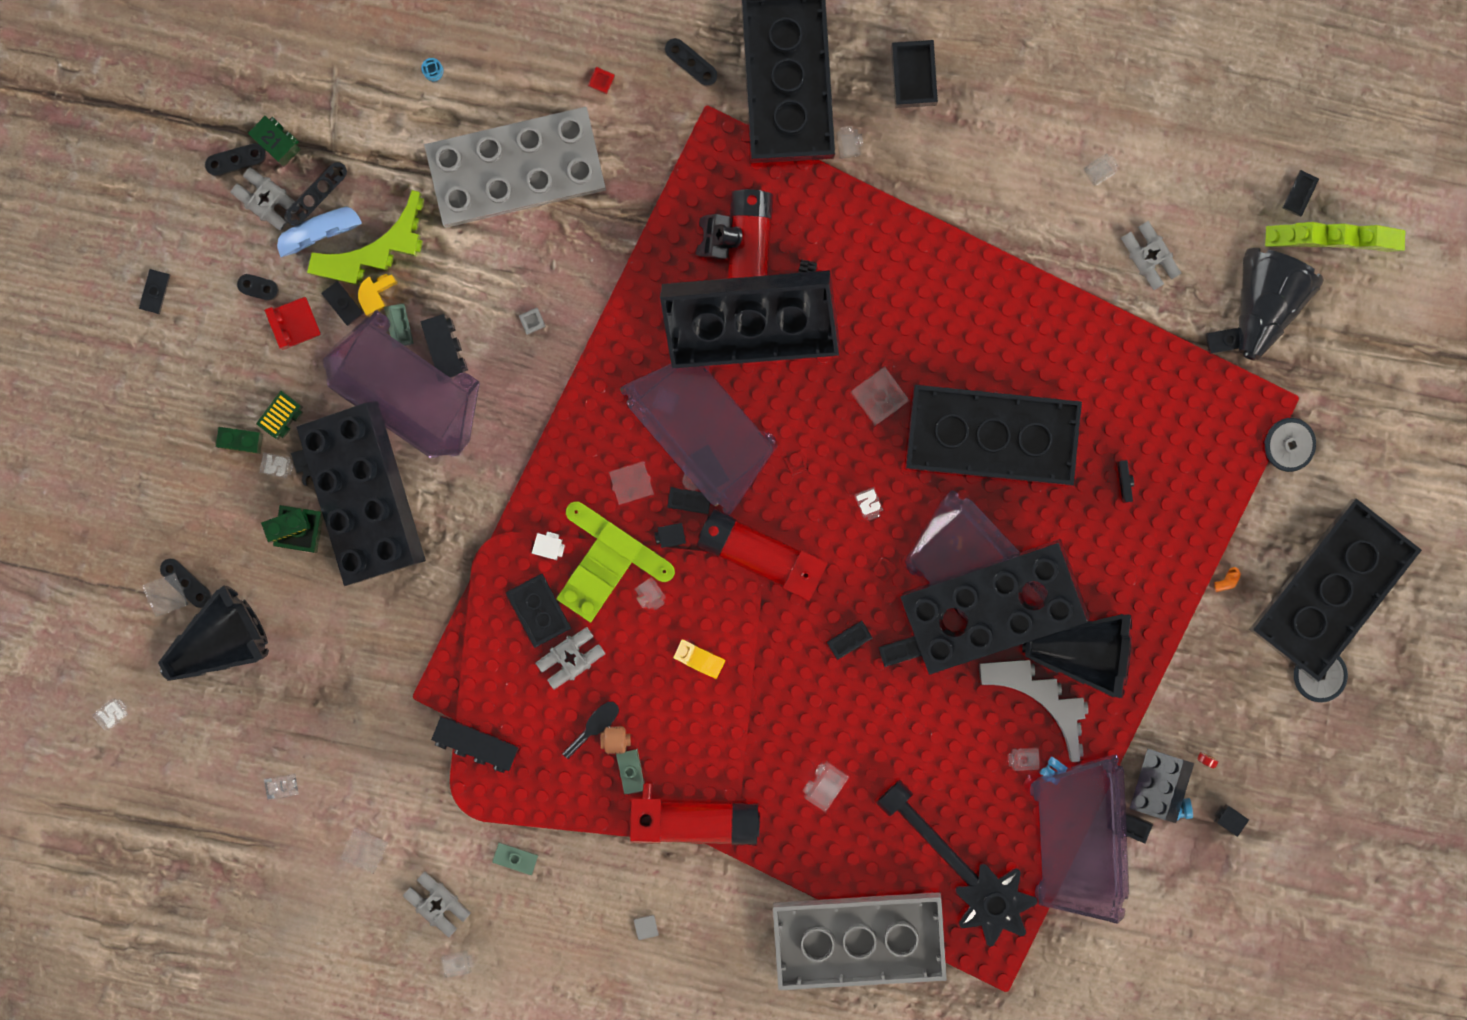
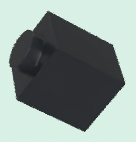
M683 523L658 527V532H654L656 544H661V548L686 544Z
M1227 804L1224 807L1220 806L1214 815L1216 817L1214 822L1237 837L1249 821L1248 818Z

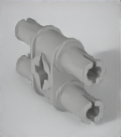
M249 167L243 177L256 186L257 191L251 194L237 183L230 193L244 203L245 209H249L260 217L261 221H267L281 231L287 222L274 211V207L279 204L287 210L295 201L286 194L285 189H281L272 182L270 177L264 178ZM263 195L265 197L268 196V198L270 199L268 203L265 201L263 202V200L261 199Z
M1147 221L1138 227L1148 242L1146 247H1140L1132 232L1121 237V240L1130 252L1129 258H1132L1139 269V274L1144 275L1152 289L1156 290L1164 285L1154 269L1156 268L1155 265L1158 263L1159 265L1162 264L1171 280L1180 275L1181 271L1172 259L1173 253H1170L1163 242V237L1158 236L1150 222ZM1156 251L1158 252V253L1153 257L1154 260H1153L1152 258L1145 260V258L1147 257V255L1149 254V252H1150V253H1153V252L1155 253Z
M588 627L572 637L567 636V639L554 648L551 647L547 655L535 662L541 672H544L557 662L562 664V670L548 679L549 684L554 690L569 679L575 680L576 676L586 669H590L592 663L606 654L599 644L585 654L578 651L581 645L594 637ZM565 651L571 655H576L574 658L576 666L571 662L565 661L568 658Z
M424 871L417 881L430 892V897L424 899L412 887L405 892L403 897L416 908V913L421 914L430 923V926H436L449 938L457 928L444 917L445 910H450L462 922L465 921L471 912L457 901V895L454 896L443 886V883H437ZM441 898H443V900L440 903V906L442 908H436L433 911H431L432 906L434 905L432 900L438 901Z

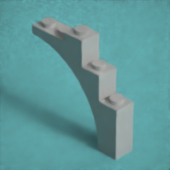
M1030 660L979 663L981 685L1010 687L1029 695L1039 702L1052 715L1060 727L1067 744L1069 760L1071 762L1080 761V757L1083 756V746L1079 744L1078 736L1082 735L1081 723H1077V720L1085 719V714H1088V703L1084 702V698L1058 699V695H1062L1061 683H1057L1055 678L1032 680V676H1035L1034 664L1030 663Z

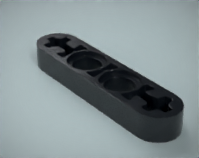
M340 162L329 165L286 210L284 215L286 222L293 226L301 224L346 177L347 168ZM333 167H339L341 169L339 172L341 176H334L332 181L325 177L326 174L330 177L334 173ZM319 181H325L328 184L326 192L319 191L317 187ZM306 195L313 197V206H305L303 200ZM300 207L303 210L307 211L306 213H304V211H301L297 215L299 220H291V211L296 212L300 209Z

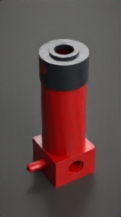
M754 189L732 191L731 227L741 228L742 241L737 248H729L727 279L767 275L770 223L773 208L772 193Z
M715 508L711 516H708L698 536L700 539L696 545L709 553L720 556L782 586L783 589L810 601L828 564L802 550L799 551L753 529Z
M650 783L643 784V799H632L631 843L661 844V842L757 846V837H759L760 831L758 804L662 802L661 799H651L652 785ZM645 816L652 818V823L647 827L641 825V819Z

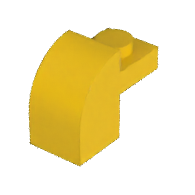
M387 273L381 275L376 279V283L373 282L371 277H368L360 285L358 299L367 317L380 312L386 307L380 292L398 284L392 274L389 276Z
M683 639L673 657L683 664L717 679L725 663L724 659Z

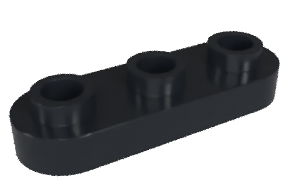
M673 38L666 43L665 53L669 59L702 86L709 87L715 84L717 81V71L711 64L680 39ZM673 47H678L679 52L673 53L671 49ZM689 60H694L695 65L690 67L688 66L687 62ZM705 73H709L711 75V78L709 80L703 78V75Z
M257 143L249 144L209 156L205 161V169L213 176H221L260 165L265 161L267 153L261 145ZM254 150L259 152L257 157H252ZM238 156V162L233 163L232 157ZM217 161L219 163L218 167L212 168V163Z
M166 559L161 563V575L195 607L203 608L212 596L210 590L178 560ZM169 565H172L174 568L172 573L167 571ZM184 579H187L189 582L187 587L182 585ZM200 593L204 596L201 602L197 599V595Z

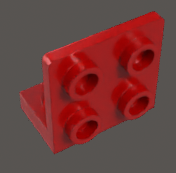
M306 297L277 308L270 307L264 310L281 350L288 349L321 335Z

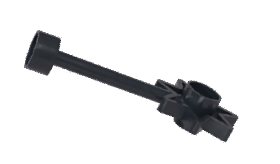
M901 780L896 782L876 803L889 817L898 811L968 884V886H957L955 889L956 893L969 905L958 921L961 928L982 926L988 946L995 944L1003 929L1019 936H1024L1026 930L1019 913L1035 906L1038 900L1032 895L1018 891L1020 870L1013 868L1000 878H997L985 863L979 865L977 876L907 802L913 795L908 787Z

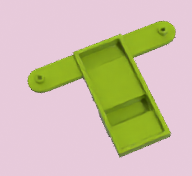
M573 502L568 505L566 509L567 518L597 538L556 599L590 623L592 622L631 563H634L661 582H668L674 577L675 569L673 565L584 504Z

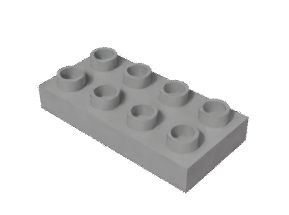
M587 107L424 144L440 215L445 228L606 191Z
M941 892L773 903L778 990L947 980Z

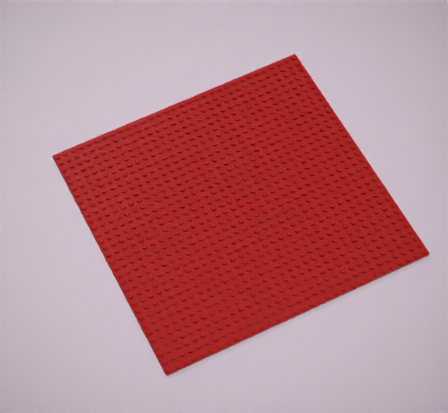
M707 105L703 108L491 538L506 532L539 533L542 535L551 532L561 537L597 540V538L567 518L566 509L568 505L573 502H580L643 545L661 547V544H656L654 533L658 532V527L683 523L686 544L669 548L705 551L696 546L700 539L698 536L708 516H711L715 508L799 551L802 550L827 562L828 564L810 601L757 575L761 587V605L740 803L758 804V812H760L759 837H757V846L705 844L818 900L941 892L945 963L997 989L1008 992L1269 462L1265 453L1267 433L1275 423L1291 417L1299 397L820 160L751 163L749 126ZM754 189L772 193L773 208L770 223L767 275L798 273L801 259L816 262V271L830 270L840 339L839 356L672 369L660 301L662 284L727 279L728 259H714L696 255V248L701 244L704 236L703 228L699 226L700 218L713 214L730 217L732 191ZM923 385L1081 401L1074 485L1067 486L905 469L913 386ZM706 445H709L729 479L728 482L713 491L709 488L690 456ZM802 450L809 465L808 470L792 476L783 458L792 454L788 460L792 470L804 467L801 456L795 452ZM1124 460L1128 461L1129 475L1132 474L1134 478V487H1131L1133 502L1127 503L1122 502L1117 463ZM670 487L712 494L709 514L667 508ZM874 489L876 499L869 506L871 508V504L879 501L880 509L866 515L862 512L860 505L868 498L858 501L856 496ZM959 532L965 536L967 545L962 552L953 553L947 549L946 538L951 533ZM1061 539L1089 614L1088 621L1100 620L1120 614L1132 616V629H1130L1132 636L1127 685L1123 686V690H1125L1123 698L1111 697L1087 684H1082L1062 673H1056L1026 658L1025 653H1022L1023 644L930 675L922 656L884 667L878 648L914 636L900 598L903 592ZM882 555L899 568L886 584L878 577H886L893 569L890 565L883 561L874 567V574L870 571ZM470 580L413 693L414 700L456 720ZM1035 581L1025 583L1026 585L1021 593L1024 601L1033 606L1042 605L1048 594L1046 588L1041 583ZM950 608L947 609L943 616V623L950 631L962 632L967 626L968 618L962 610ZM862 620L873 638L837 660L826 642ZM1030 660V663L1034 664L1035 676H1032V680L1055 678L1057 683H1061L1062 695H1058V699L1084 698V702L1088 703V714H1085V719L1077 720V723H1081L1082 735L1078 736L1079 744L1083 746V756L1080 757V761L1071 762L1069 760L1067 744L1060 727L1052 715L1039 702L1029 695L1010 687L981 685L979 663ZM1051 756L1068 768L1066 773L1061 774L1059 777L1060 781L1057 785L1039 773L1042 768L1048 765V760ZM1052 766L1050 767L1052 770L1058 773L1056 769H1054ZM901 780L908 787L913 795L907 802L977 876L979 865L985 863L997 878H1000L1013 868L1020 870L1018 891L1032 895L1038 900L1035 906L1019 913L1026 930L1024 936H1019L1003 929L995 944L988 946L982 926L961 928L958 921L969 905L956 893L955 889L957 886H968V884L898 811L889 817L876 803L896 782Z

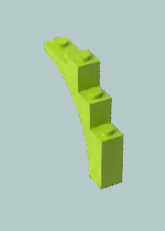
M411 191L408 203L398 221L386 234L375 242L359 250L342 254L312 252L307 273L358 286L359 281L362 282L365 270L362 269L363 266L387 271L388 267L392 266L394 255L391 254L392 251L416 257L417 252H421L423 240H420L421 236L413 233V230H417L419 225L417 213L423 207L424 198H421L422 194L418 191Z
M1316 222L1266 226L1265 247H1339L1384 252L1405 251V230L1380 225L1356 226L1345 223L1327 225Z

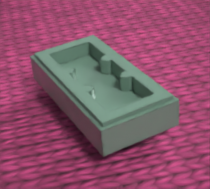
M398 304L384 307L393 348L414 344L405 305Z
M638 749L626 751L623 754H616L624 794L643 791L644 778Z
M499 842L492 863L532 876L539 855Z

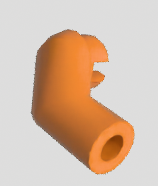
M1231 567L1224 580L1214 582L1215 591L1220 592L1235 588L1241 576L1239 569Z

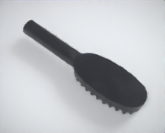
M609 701L594 711L586 723V729L562 754L569 759L591 735H598L606 727H609L619 713L618 705Z

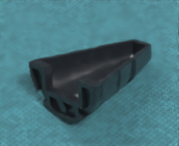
M1260 248L1247 249L1243 258L1241 315L1239 316V352L1243 354V357L1253 361L1255 359L1259 360L1284 334L1285 328L1316 295L1324 281L1321 274H1314L1315 269L1310 265L1277 251L1268 249L1266 253L1260 252Z
M225 585L220 587L201 611L194 616L183 633L177 636L158 662L160 673L167 681L203 676L208 672L256 663L267 657L269 650L268 648L265 649V645L268 644V640L263 626L245 599L242 601L236 597L238 595L237 591Z
M1120 614L1100 620L1088 621L1023 643L1022 653H1025L1026 658L1056 673H1062L1111 697L1123 698L1125 693L1123 686L1127 685L1132 636L1130 629H1132V616Z

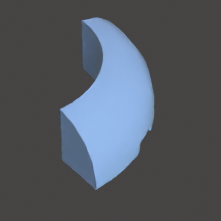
M342 207L320 214L281 233L277 243L279 255L284 257L296 254L315 244L316 241L350 231L362 224L357 213L349 207Z

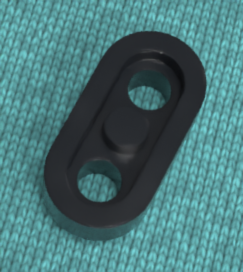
M244 274L237 281L238 290L251 297L271 301L279 293L278 285L269 279ZM245 281L251 282V286L249 288L244 287ZM266 286H270V293L266 294L264 292Z

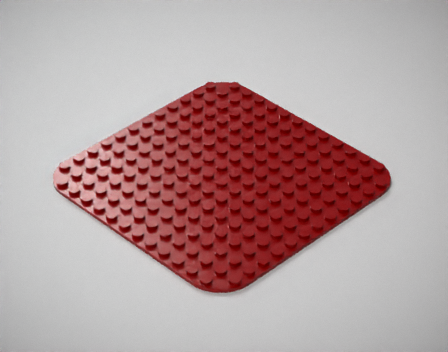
M506 532L487 540L477 551L471 568L456 721L517 745L519 750L511 770H505L502 773L493 769L494 765L486 762L485 765L473 761L474 757L467 754L466 757L459 756L454 753L455 749H453L450 789L458 807L471 818L482 822L630 837L632 799H643V791L624 794L616 754H607L604 749H601V733L591 735L569 759L562 754L586 729V723L594 711L609 701L616 703L619 707V713L609 727L622 726L625 728L626 734L630 733L631 746H626V751L638 749L644 783L652 785L651 799H661L662 802L740 803L761 605V587L757 575L707 551L644 545L673 565L675 574L670 581L661 582L634 563H631L591 623L557 600L572 629L534 648L505 592L543 573L557 599L596 540L559 536L558 539L563 540L562 544L565 545L562 557L558 556L557 560L532 554L537 534ZM588 627L594 637L581 645L578 651L585 654L599 644L606 654L592 663L590 669H586L576 676L575 680L569 679L554 690L549 684L548 679L562 670V664L557 662L544 672H541L535 662L547 655L551 647L554 648L567 639V636L572 637ZM682 639L725 660L717 679L673 658ZM565 651L568 657L565 661L571 662L576 666L574 661L576 655L569 654V652ZM649 816L641 819L642 826L647 827L652 823V818Z

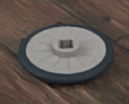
M1285 418L1278 421L1270 428L1265 439V453L1268 460L1274 467L1285 472L1298 471L1307 466L1316 451V437L1312 428L1306 422L1297 418ZM1292 442L1293 447L1289 448L1288 443Z
M1340 656L1323 677L1324 679H1321L1319 682L1312 680L1296 666L1294 668L1296 688L1305 698L1313 702L1331 701L1337 698L1346 687L1348 671L1345 662Z

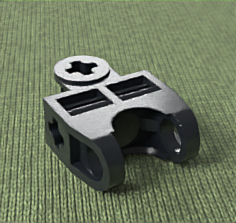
M713 214L701 217L699 226L703 228L704 236L701 244L696 248V255L714 259H728L729 248H737L742 241L741 228L731 227L732 217Z

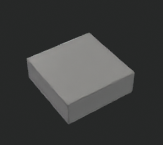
M538 307L518 315L527 335L546 327Z
M654 915L634 919L638 940L659 936Z

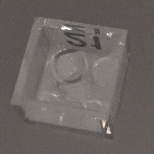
M885 367L850 392L874 426L910 401Z
M828 761L825 764L820 763L815 771L816 778L813 782L809 780L803 789V792H805L804 798L825 812L849 778L845 772Z

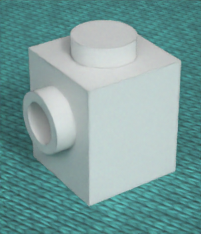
M547 532L546 535L537 533L532 554L557 560L558 556L562 557L565 545L562 544L563 540L558 539V534Z

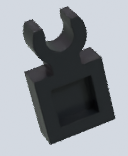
M304 451L293 452L291 456L296 473L303 472L302 483L304 486H308L307 478L311 475Z

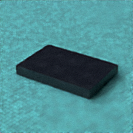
M543 573L505 592L534 648L572 629Z

